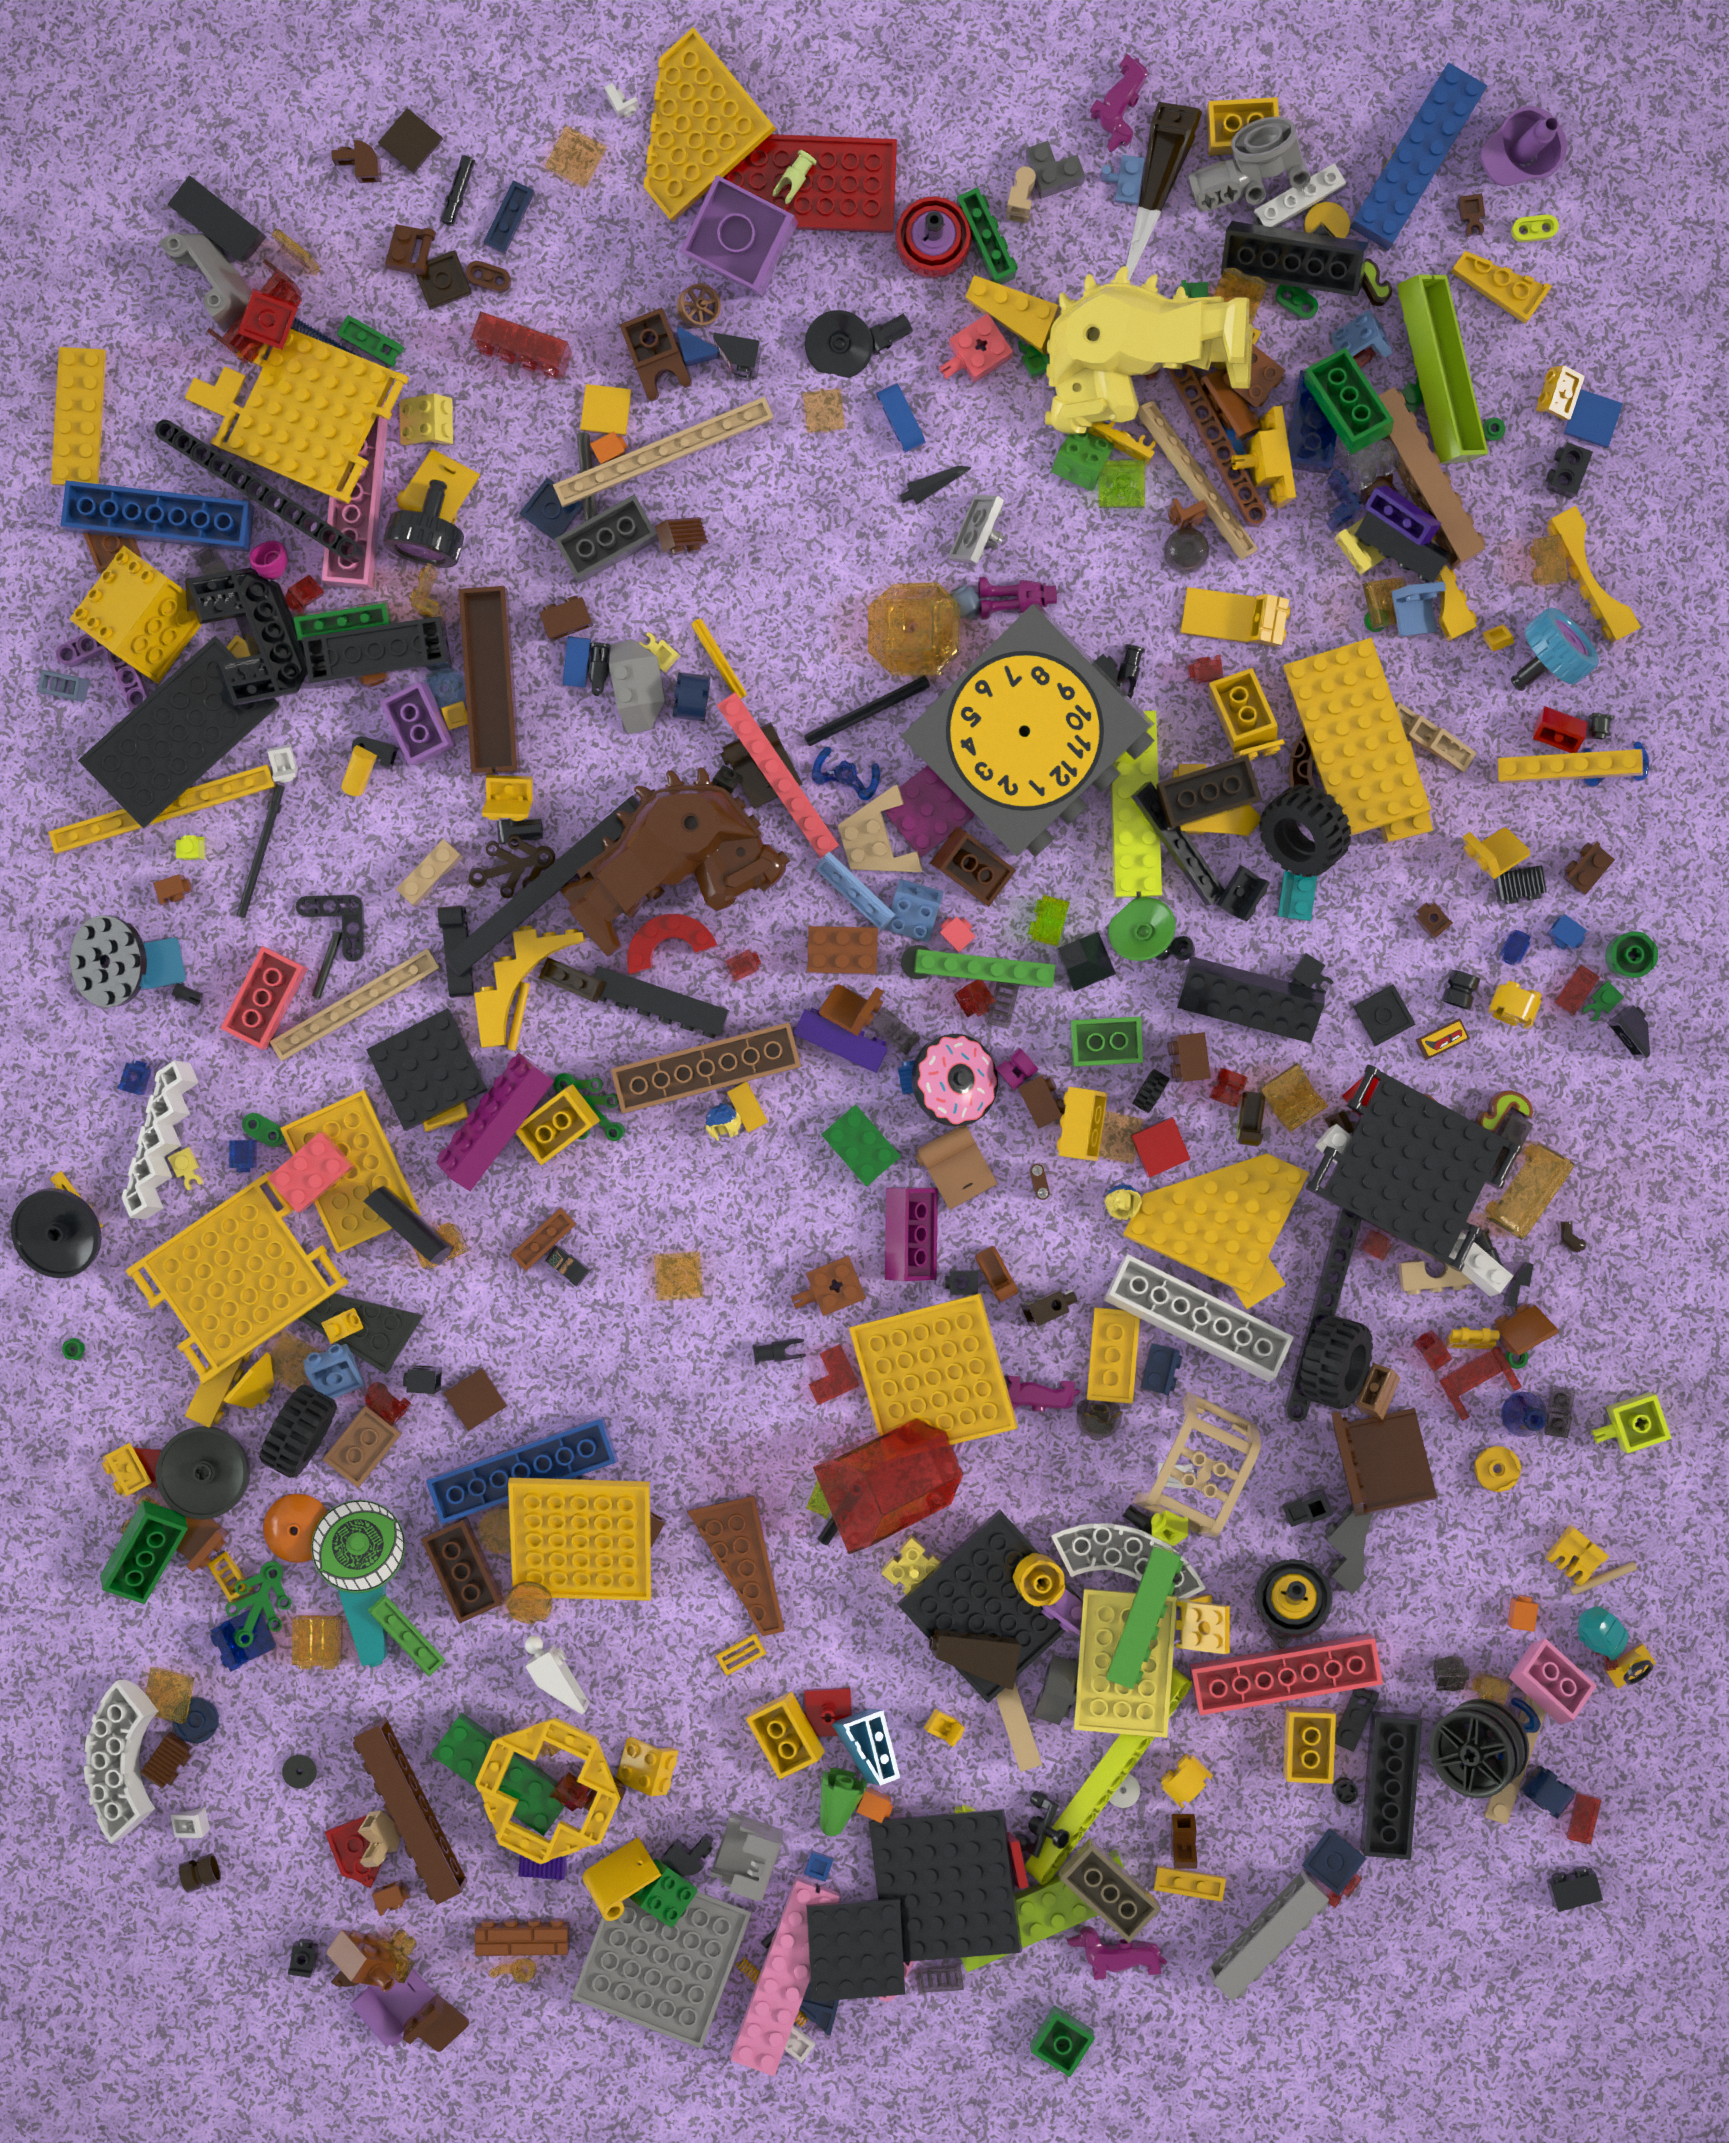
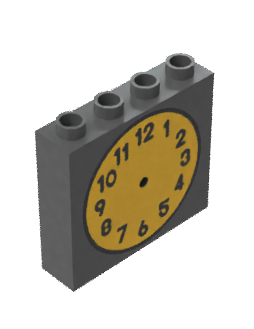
M1032 604L901 735V738L1016 857L1026 849L1034 857L1040 854L1055 839L1047 829L1059 817L1069 825L1088 807L1080 798L1086 790L1094 785L1102 793L1120 776V771L1113 764L1125 752L1136 760L1155 741L1147 733L1154 725V722L1039 604Z

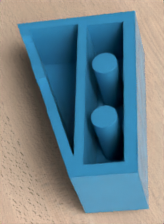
M870 1708L835 1721L832 1724L867 1783L883 1785L900 1778L883 1710Z

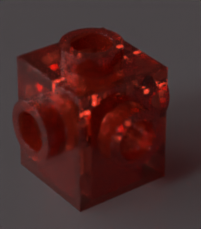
M976 980L954 994L967 1018L974 1014L980 1017L988 1012V1006L995 1002L983 980Z

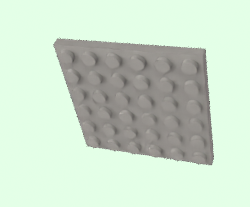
M697 1891L677 1923L673 1927H669L628 1897L622 1901L625 1909L618 1919L606 1921L602 1916L571 1999L702 2049L752 1912Z

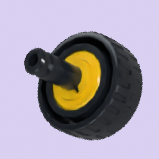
M1301 1559L1281 1560L1267 1568L1256 1584L1254 1593L1256 1613L1263 1625L1278 1636H1284L1289 1639L1307 1637L1320 1629L1329 1617L1333 1600L1331 1586L1328 1583L1327 1577L1312 1563H1307Z

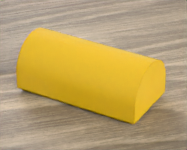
M358 745L353 749L341 784V789L351 796H361L364 793L377 755Z

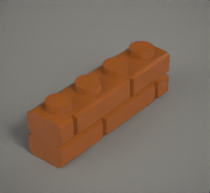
M533 1918L528 1919L527 1923H518L517 1919H506L504 1923H495L493 1919L481 1920V1923H477L475 1927V1956L568 1955L570 1950L569 1922H564L562 1918L550 1919V1922H541L540 1919Z

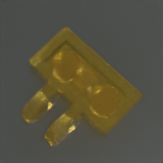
M401 1929L394 1934L391 1941L380 1938L378 1943L391 1953L390 1957L396 1962L389 1975L398 1983H405L415 1964L407 1955L413 1951L416 1940L412 1936L407 1937V1933Z

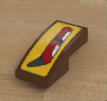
M1459 1018L1415 1040L1425 1060H1428L1469 1040L1470 1037Z

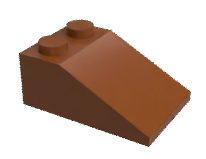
M1527 1302L1514 1308L1516 1312L1509 1316L1503 1314L1494 1320L1495 1324L1491 1325L1493 1330H1499V1342L1503 1349L1518 1356L1560 1333L1557 1327L1535 1304H1527Z

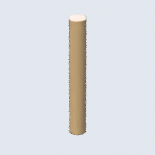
M1634 1561L1588 1579L1581 1586L1576 1584L1569 1587L1572 1596L1633 1572L1637 1570Z

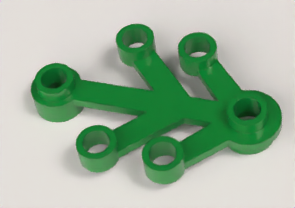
M560 1073L553 1082L557 1093L565 1089L561 1086V1081H565L567 1087L573 1084L576 1089L589 1088L592 1092H597L603 1087V1081L599 1077L575 1079L569 1073ZM593 1081H597V1082H598V1084H599V1087H598V1088H594V1087H593V1085H592V1082H593ZM578 1091L601 1120L598 1124L605 1129L606 1137L611 1141L620 1140L625 1135L623 1124L611 1122L594 1106L606 1105L609 1108L616 1107L619 1104L617 1094L583 1095ZM609 1097L615 1099V1104L609 1102ZM590 1129L586 1131L585 1136H580L578 1139H586L590 1135ZM615 1129L617 1136H613L610 1130Z
M276 1561L266 1562L262 1565L260 1573L245 1580H238L234 1584V1590L238 1594L244 1595L248 1593L250 1587L262 1583L259 1591L236 1602H228L225 1606V1612L229 1616L235 1617L240 1613V1610L252 1605L244 1626L238 1628L233 1634V1640L239 1647H248L253 1642L252 1630L262 1608L268 1620L267 1627L273 1632H277L282 1628V1621L276 1616L268 1597L271 1586L277 1596L276 1605L280 1609L287 1610L292 1602L285 1594L280 1582L283 1576V1568ZM275 1569V1575L269 1577V1571ZM244 1583L245 1589L243 1591H239L238 1586ZM286 1598L288 1603L285 1606H281V1600ZM235 1605V1606H236L235 1612L230 1613V1612H229L230 1606ZM274 1620H278V1625L272 1628L271 1623ZM243 1635H248L246 1642H241Z

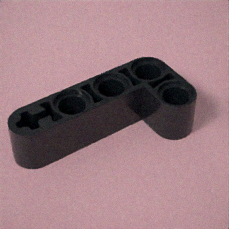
M462 905L438 907V922L443 930L445 957L469 936L467 921L465 922L464 914H467L466 908ZM446 964L450 998L474 996L472 967L458 977Z

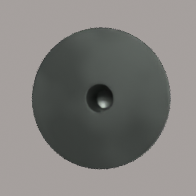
M911 946L905 950L901 957L902 970L912 979H924L929 976L914 973L916 950L931 951L925 946Z
M305 1755L291 1756L286 1760L282 1768V1776L285 1782L297 1789L310 1786L317 1775L315 1763Z

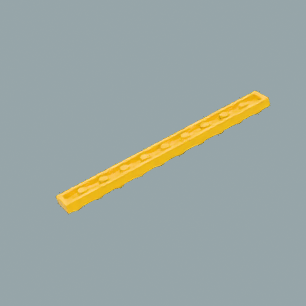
M267 764L189 788L148 826L275 788L270 766ZM120 809L58 828L48 833L54 853L60 854L142 829V827L125 809Z

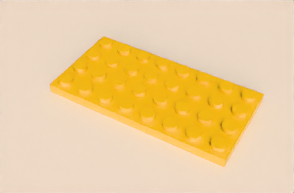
M1372 637L1283 665V670L1326 795L1330 794L1335 798L1334 801L1342 806V812L1347 814L1349 819L1347 824L1351 826V835L1349 836L1431 811Z

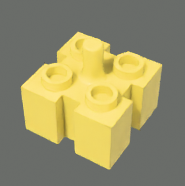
M910 1535L899 1548V1553L902 1555L898 1559L893 1556L882 1568L881 1574L895 1586L900 1581L904 1585L903 1592L908 1594L942 1560L934 1553H931L928 1557L923 1553L925 1546Z

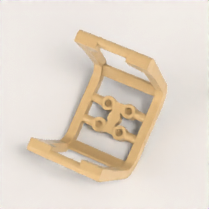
M1187 1391L1181 1402L1185 1414L1183 1424L1149 1493L1138 1491L1133 1503L1155 1514H1162L1167 1510L1182 1518V1516L1172 1512L1175 1511L1188 1518V1530L1202 1537H1216L1226 1524L1261 1448L1258 1425ZM1206 1410L1233 1423L1232 1429L1245 1435L1247 1441L1197 1418V1414H1203ZM1192 1428L1245 1453L1246 1457L1239 1472L1229 1468L1221 1460L1215 1461L1207 1457L1201 1450L1193 1451L1185 1447L1184 1445ZM1180 1455L1190 1459L1195 1466H1202L1197 1470V1477L1192 1472H1183L1174 1468ZM1211 1471L1216 1476H1225L1234 1480L1228 1493L1218 1489L1213 1482H1206L1211 1478ZM1169 1476L1181 1481L1182 1485L1187 1488L1193 1487L1201 1491L1207 1498L1215 1497L1223 1501L1224 1503L1216 1519L1163 1494L1162 1491Z

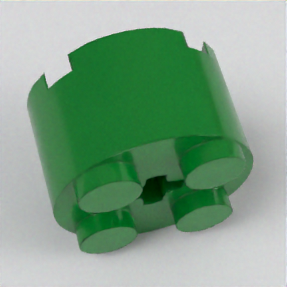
M1637 931L1623 933L1614 937L1609 942L1605 952L1606 964L1609 970L1620 978L1633 979L1643 977L1657 964L1658 948L1645 933ZM1631 952L1632 954H1635V958L1631 959V957L1628 956V953Z

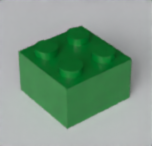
M1054 2005L1030 2042V2050L1035 2056L1068 2077H1071L1094 2041V2031Z

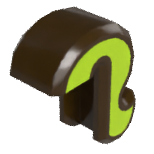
M1366 258L1362 288L1371 304L1380 307L1385 305L1391 297L1392 286L1387 280L1382 284L1379 282L1380 270L1378 265L1371 259Z
M1244 1091L1241 1094L1240 1111L1236 1127V1141L1238 1144L1258 1147L1262 1143L1263 1133L1261 1132L1265 1107V1095L1263 1093Z

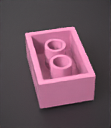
M1546 1638L1531 1643L1508 1677L1558 1724L1574 1721L1597 1686Z

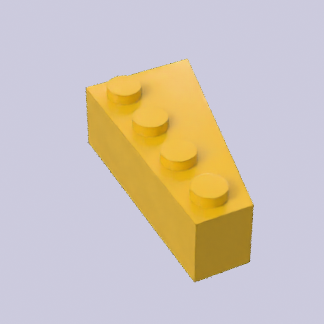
M974 275L965 296L969 303L985 315L988 313L991 319L997 321L1004 328L1013 332L1046 356L1052 325L1061 315L1059 305Z

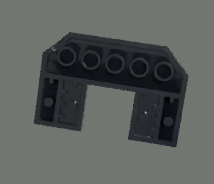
M251 567L187 578L185 580L187 612L195 610L200 624L235 618L242 637L246 641L247 650L250 653V656L217 663L216 668L224 686L219 694L232 706L295 694L299 691L308 674L305 651L302 641L297 638L295 623L280 584L273 580L268 581L258 575L256 570Z

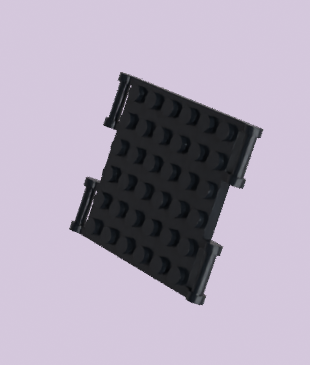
M1367 1064L1364 1070L1365 1075L1353 1099H1350L1347 1104L1348 1108L1361 1114L1342 1154L1336 1149L1326 1146L1323 1152L1325 1155L1312 1181L1307 1183L1306 1189L1452 1269L1462 1272L1465 1266L1463 1263L1476 1236L1479 1237L1482 1231L1481 1228L1466 1222L1485 1182L1497 1189H1503L1505 1185L1504 1179L1516 1155L1520 1154L1522 1147L1381 1072L1375 1066ZM1373 1078L1379 1081L1365 1107L1361 1102ZM1502 1148H1504L1508 1152L1496 1176L1493 1177L1490 1175V1172ZM1332 1160H1335L1337 1164L1323 1189L1320 1184ZM1464 1230L1468 1233L1455 1259H1452L1449 1255L1461 1231Z

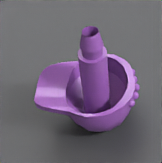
M1524 106L1510 113L1501 128L1483 144L1480 150V160L1489 178L1499 186H1511L1527 180H1543L1560 168L1566 156L1568 143L1566 142V135L1561 125L1548 111L1535 106ZM1538 154L1537 160L1534 164L1527 167L1520 166V164L1528 163L1533 157H1535Z

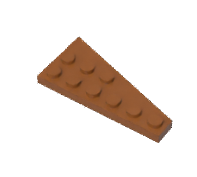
M755 1495L687 1510V1513L706 1541L710 1551L728 1581L732 1584L739 1599H741L746 1607L748 1614L761 1635L766 1636L784 1632V1622Z

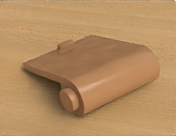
M966 1125L958 1126L916 1149L918 1154L914 1156L920 1167L926 1166L949 1210L998 1184Z

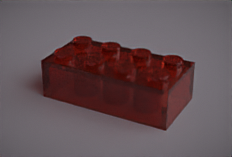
M482 311L479 313L471 336L480 354L487 357H492V354L500 356L501 361L511 365L514 362L523 364L522 368L531 372H535L536 369L543 371L544 376L554 380L557 377L564 378L572 355L568 341Z

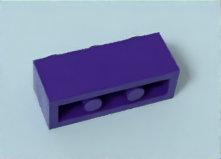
M1387 485L1375 488L1364 507L1419 546L1430 543L1442 524Z

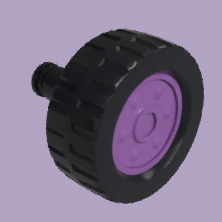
M433 479L429 481L430 486L427 489L421 512L400 510L390 515L383 543L390 552L408 561L430 567L450 568L458 563L464 534L454 524L439 518L447 485L440 480Z

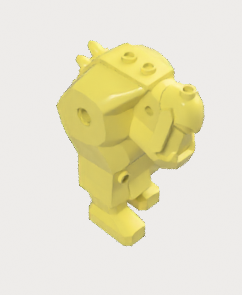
M1123 266L1117 271L1111 283L1097 285L1093 275H1086L1083 297L1076 301L1075 299L1071 300L1064 292L1059 295V304L1062 309L1061 315L1053 323L1050 340L1047 343V352L1050 354V364H1047V378H1049V386L1055 387L1057 395L1052 398L1051 411H1046L1045 424L1052 425L1055 430L1062 433L1084 434L1087 427H1091L1092 423L1108 420L1125 423L1134 420L1139 404L1131 376L1149 375L1158 371L1162 366L1168 369H1182V364L1209 370L1211 362H1225L1231 388L1250 389L1253 325L1249 324V298H1234L1229 302H1224V297L1221 296L1188 298L1184 288L1178 287L1176 295H1173V299H1169L1157 293V274L1151 275L1146 283L1141 284V286L1130 284V281L1127 280V266Z

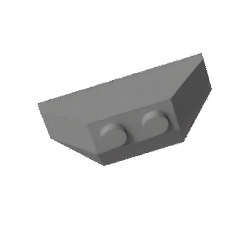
M633 639L611 644L609 668L617 710L628 734L651 730L654 725L653 723L666 703L658 657Z

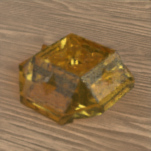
M938 582L893 584L868 606V653L892 676H939L944 667L959 651L960 604ZM916 622L915 631L909 633V625Z

